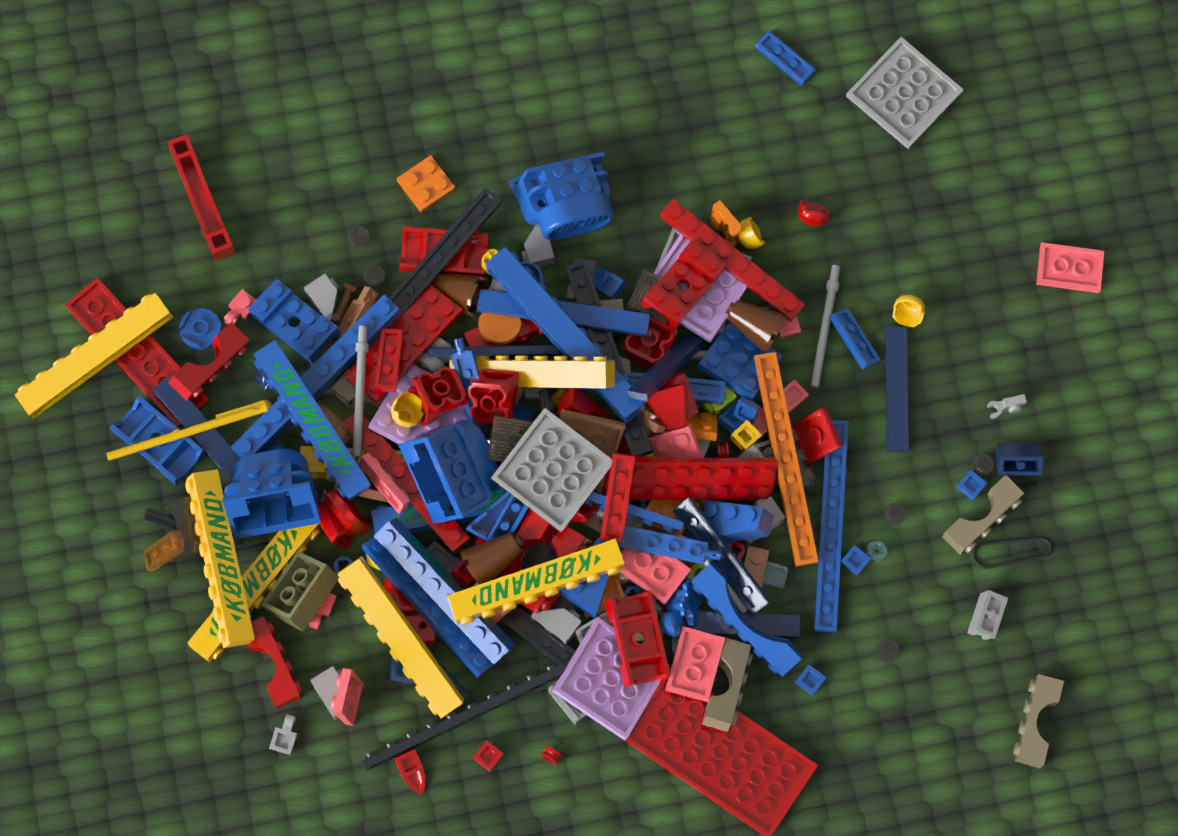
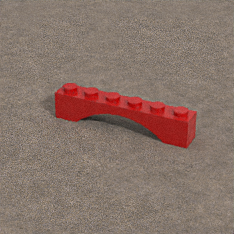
M188 135L168 141L171 155L215 262L234 255L233 245L213 201Z

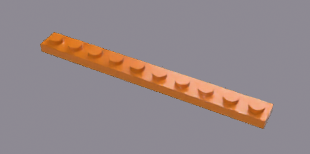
M776 352L755 355L754 362L773 456L778 462L776 471L795 565L798 567L818 563V557Z

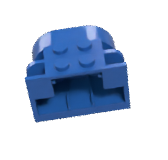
M595 153L526 169L514 188L526 222L531 225L539 224L542 236L547 240H560L586 234L607 225L613 219L614 212L608 198L610 193L607 183L609 173L603 170L600 164L605 157V153Z
M459 420L453 424L434 428L418 435L413 440L398 444L433 524L464 518L487 505L492 498L491 492L499 485L491 479L499 467L494 459V455H491L493 454L492 451L489 454L490 446L483 432L468 420Z
M275 449L244 456L234 464L231 471V484L226 486L224 490L225 498H222L235 540L321 523L320 501L313 477L309 473V464L302 454L292 449Z

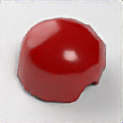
M805 200L800 201L798 217L805 225L811 227L822 226L828 221L830 212L827 207Z

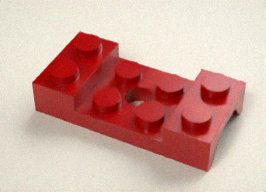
M403 226L402 252L399 264L400 272L411 273L448 230ZM475 233L442 273L485 277V269L482 268L481 263L483 255L487 252L488 234Z
M691 240L657 284L655 283L644 296L641 306L643 308H654L667 317L671 327L676 330L724 272L726 263L694 240ZM685 283L688 286V290L679 289L677 284Z
M651 591L623 598H610L605 601L609 622H613L622 661L620 671L624 688L665 680L671 677ZM636 633L643 635V644H638L635 641L634 636Z

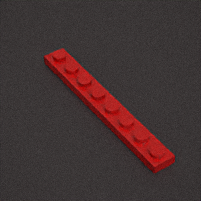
M673 199L660 213V218L689 241L694 240L725 262L726 271L777 312L786 315V319L790 322L804 308L805 304L676 200Z
M354 413L342 422L343 426L352 436L354 431ZM363 415L361 447L366 453H369L379 461L381 468L393 477L395 484L400 490L402 489L406 492L410 500L409 503L452 553H455L470 538L455 520L433 524L408 466L380 434L368 428L370 422Z

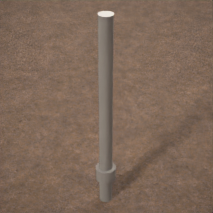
M832 265L830 280L826 284L827 296L810 385L813 388H819L831 322L829 317L832 315L835 294L838 292L840 284L838 282L840 266Z
M359 326L358 343H356L355 352H357L352 456L358 457L361 456L366 353H368L369 349L367 326Z

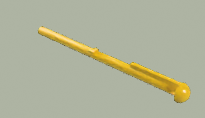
M262 400L215 415L216 419L193 425L183 430L176 429L171 433L107 452L106 455L109 461L264 413L272 404L268 400Z

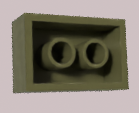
M297 551L261 606L273 617L304 631L337 583L339 576L328 565Z

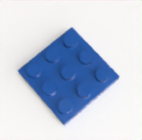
M729 322L699 362L697 368L717 381H726V387L752 401L760 390L754 356L766 354V352L759 349L738 328ZM769 348L767 353L776 352L779 364L783 355L773 350L772 348Z

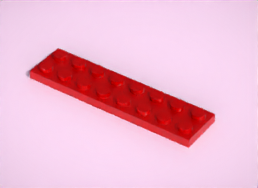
M98 278L93 280L65 304L68 311L91 335L103 331L110 321L118 320L127 310ZM149 335L117 358L115 362L177 428H180L182 424L152 391L168 376L172 378L180 367L155 339ZM203 391L196 398L193 396L189 398L198 410H201L210 402V399Z
M635 458L629 500H686L689 497L693 500H759L761 498L766 500L772 497L778 462L776 458ZM610 469L604 475L602 495L604 496L607 495Z

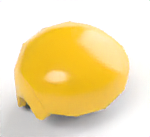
M749 217L740 222L741 231L737 235L740 243L748 249L761 247L765 241L761 240L759 228L752 221V218Z
M911 294L901 295L896 299L893 306V318L900 325L916 327L921 324L925 314V305L919 297Z
M410 392L400 393L391 406V415L395 423L407 428L416 426L424 415L422 413V400L416 394Z

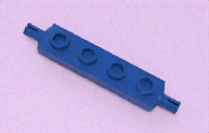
M463 337L456 338L454 342L457 352L451 358L454 369L467 394L465 409L468 421L474 423L483 432L490 446L489 437L492 436L493 424L476 423L470 414L473 402L468 395V388L471 386L470 379H478L479 373L474 350L465 349Z
M627 525L624 527L623 541L617 542L618 547L704 564L707 558L720 561L722 554L720 551L710 550L708 542Z

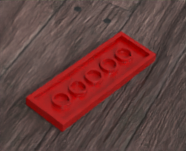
M432 285L389 328L402 329L404 332L398 382L427 352V348L431 347L463 313L461 307ZM380 339L366 353L364 394L376 404L388 393L378 392L374 389ZM357 363L345 375V379L355 387Z

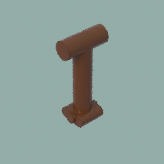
M348 283L343 284L344 293L335 313L331 316V321L337 326L340 325L341 318L351 296L356 295V287Z

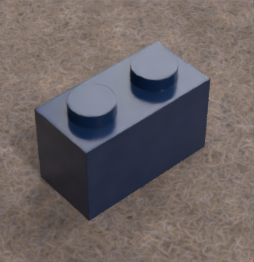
M997 444L995 464L998 475H1042L1043 454L1040 444Z

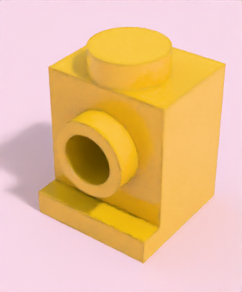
M746 420L731 434L730 440L744 453L752 445L756 444L762 435Z

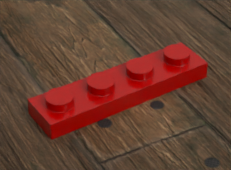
M613 452L600 540L610 541L616 539L617 542L623 541L635 455Z

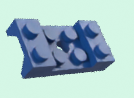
M278 279L248 308L249 313L254 319L311 364L315 362L319 349L330 338L338 337L341 334L337 325L295 296L292 290ZM299 319L301 322L297 327H291L290 323L292 320Z
M140 395L136 398L129 412L120 421L110 426L112 432L127 445L152 439L156 434L165 435L179 429ZM188 436L138 452L176 486L205 455L204 450Z

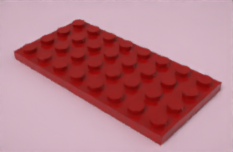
M668 678L661 680L630 735L624 741L763 836H771L818 765L736 709L735 712L738 713L736 723L731 725L727 732L703 725L702 722L708 702L665 691Z

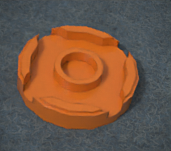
M482 313L478 322L479 331L487 342L490 341L494 345L499 346L506 345L518 337L521 331V319Z

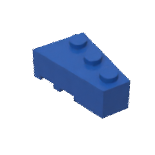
M506 490L467 525L466 530L486 541L510 532L514 533L528 506Z
M706 500L703 511L704 515L728 545L735 541H748L769 536L774 515L763 507Z
M598 537L593 546L604 543L605 541L600 540V538ZM608 573L601 575L599 580L588 583L587 580L580 582L578 587L567 590V588L560 589V595L595 619L609 575Z

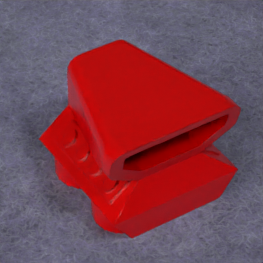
M651 316L647 337L628 334L620 350L630 357L631 363L648 370L668 352L670 346L676 340L675 336L678 331L674 330L671 325Z
M442 367L436 373L423 372L418 377L412 378L415 386H411L408 392L416 394L422 400V413H424L420 420L422 426L431 424L457 407L467 405V394L455 369Z
M482 369L478 373V379H470L471 386L468 388V395L473 402L470 414L476 423L494 424L495 417L496 421L506 422L504 419H509L508 423H513L510 420H513V411L520 379L518 372ZM495 422L498 425H507V423Z
M684 373L674 374L647 401L653 412L657 415V421L662 422L667 430L686 426L688 419L699 413L689 380Z
M334 489L326 494L324 502L320 504L321 523L319 524L334 545L347 550L354 542V534L368 533L371 528L370 523L360 513L352 500L350 501L348 497L343 499L338 490Z

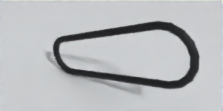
M1045 537L987 541L979 543L974 547L972 558L978 567L991 569L1045 558L1051 554L1052 544ZM1044 540L1049 545V550L1044 555L990 566H984L976 559V551L983 545Z

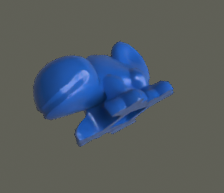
M690 579L684 580L665 604L667 612L661 616L660 627L667 636L676 637L681 634L683 617L686 618L690 626L698 623L697 610L699 605L702 604L701 595L693 592Z

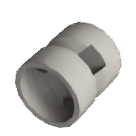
M439 338L431 347L452 346ZM426 352L417 363L424 370L432 374L438 372L440 368L446 367L445 363H449V360H452V358L429 357Z

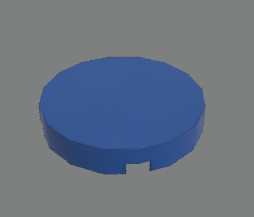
M202 307L190 310L181 318L179 324L180 336L188 347L196 350H207L213 347L212 342L216 335L222 331V324L218 315L210 309Z

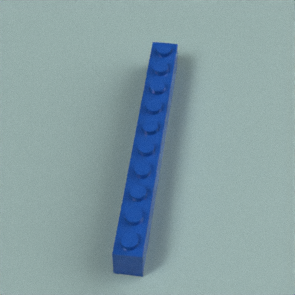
M504 247L485 263L487 271L564 356H567V360H574V356H587V360H593L595 356H604L602 348L596 342L593 344L588 339L589 334L582 327L578 328L574 323L576 321L569 312L565 313L560 308L561 304L554 296L551 298L546 293L548 290L541 281L536 282L532 271L527 266L523 267L519 263L520 259L514 251L509 252ZM615 364V387L593 389L621 420L627 424L646 408V404L643 400L628 398L627 390L632 387V382L625 374L621 375L616 370L618 367Z
M385 295L301 377L315 401L357 360L355 348L356 343H358L359 326H367V343L370 347L381 336V328L388 329L402 315L400 309ZM277 400L230 448L240 458L250 454L265 452L293 424L289 417L292 412L288 406L283 408Z

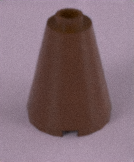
M441 272L431 285L461 307L465 315L470 318H476L477 315L475 314L477 312L480 289L489 290L486 288V283L490 284L488 278L481 276Z
M739 300L736 303L731 302L725 312L728 314L727 319L759 349L766 353L787 318L783 313Z
M510 532L467 548L461 552L463 561L468 559L469 565L467 568L480 585L497 579L521 554L524 541L518 533L514 535Z

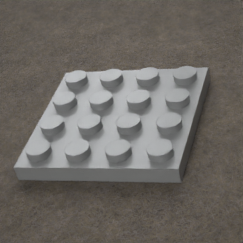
M900 37L847 92L846 97L909 149L963 93L964 89L905 39Z
M544 408L491 479L562 532L610 469L612 459Z

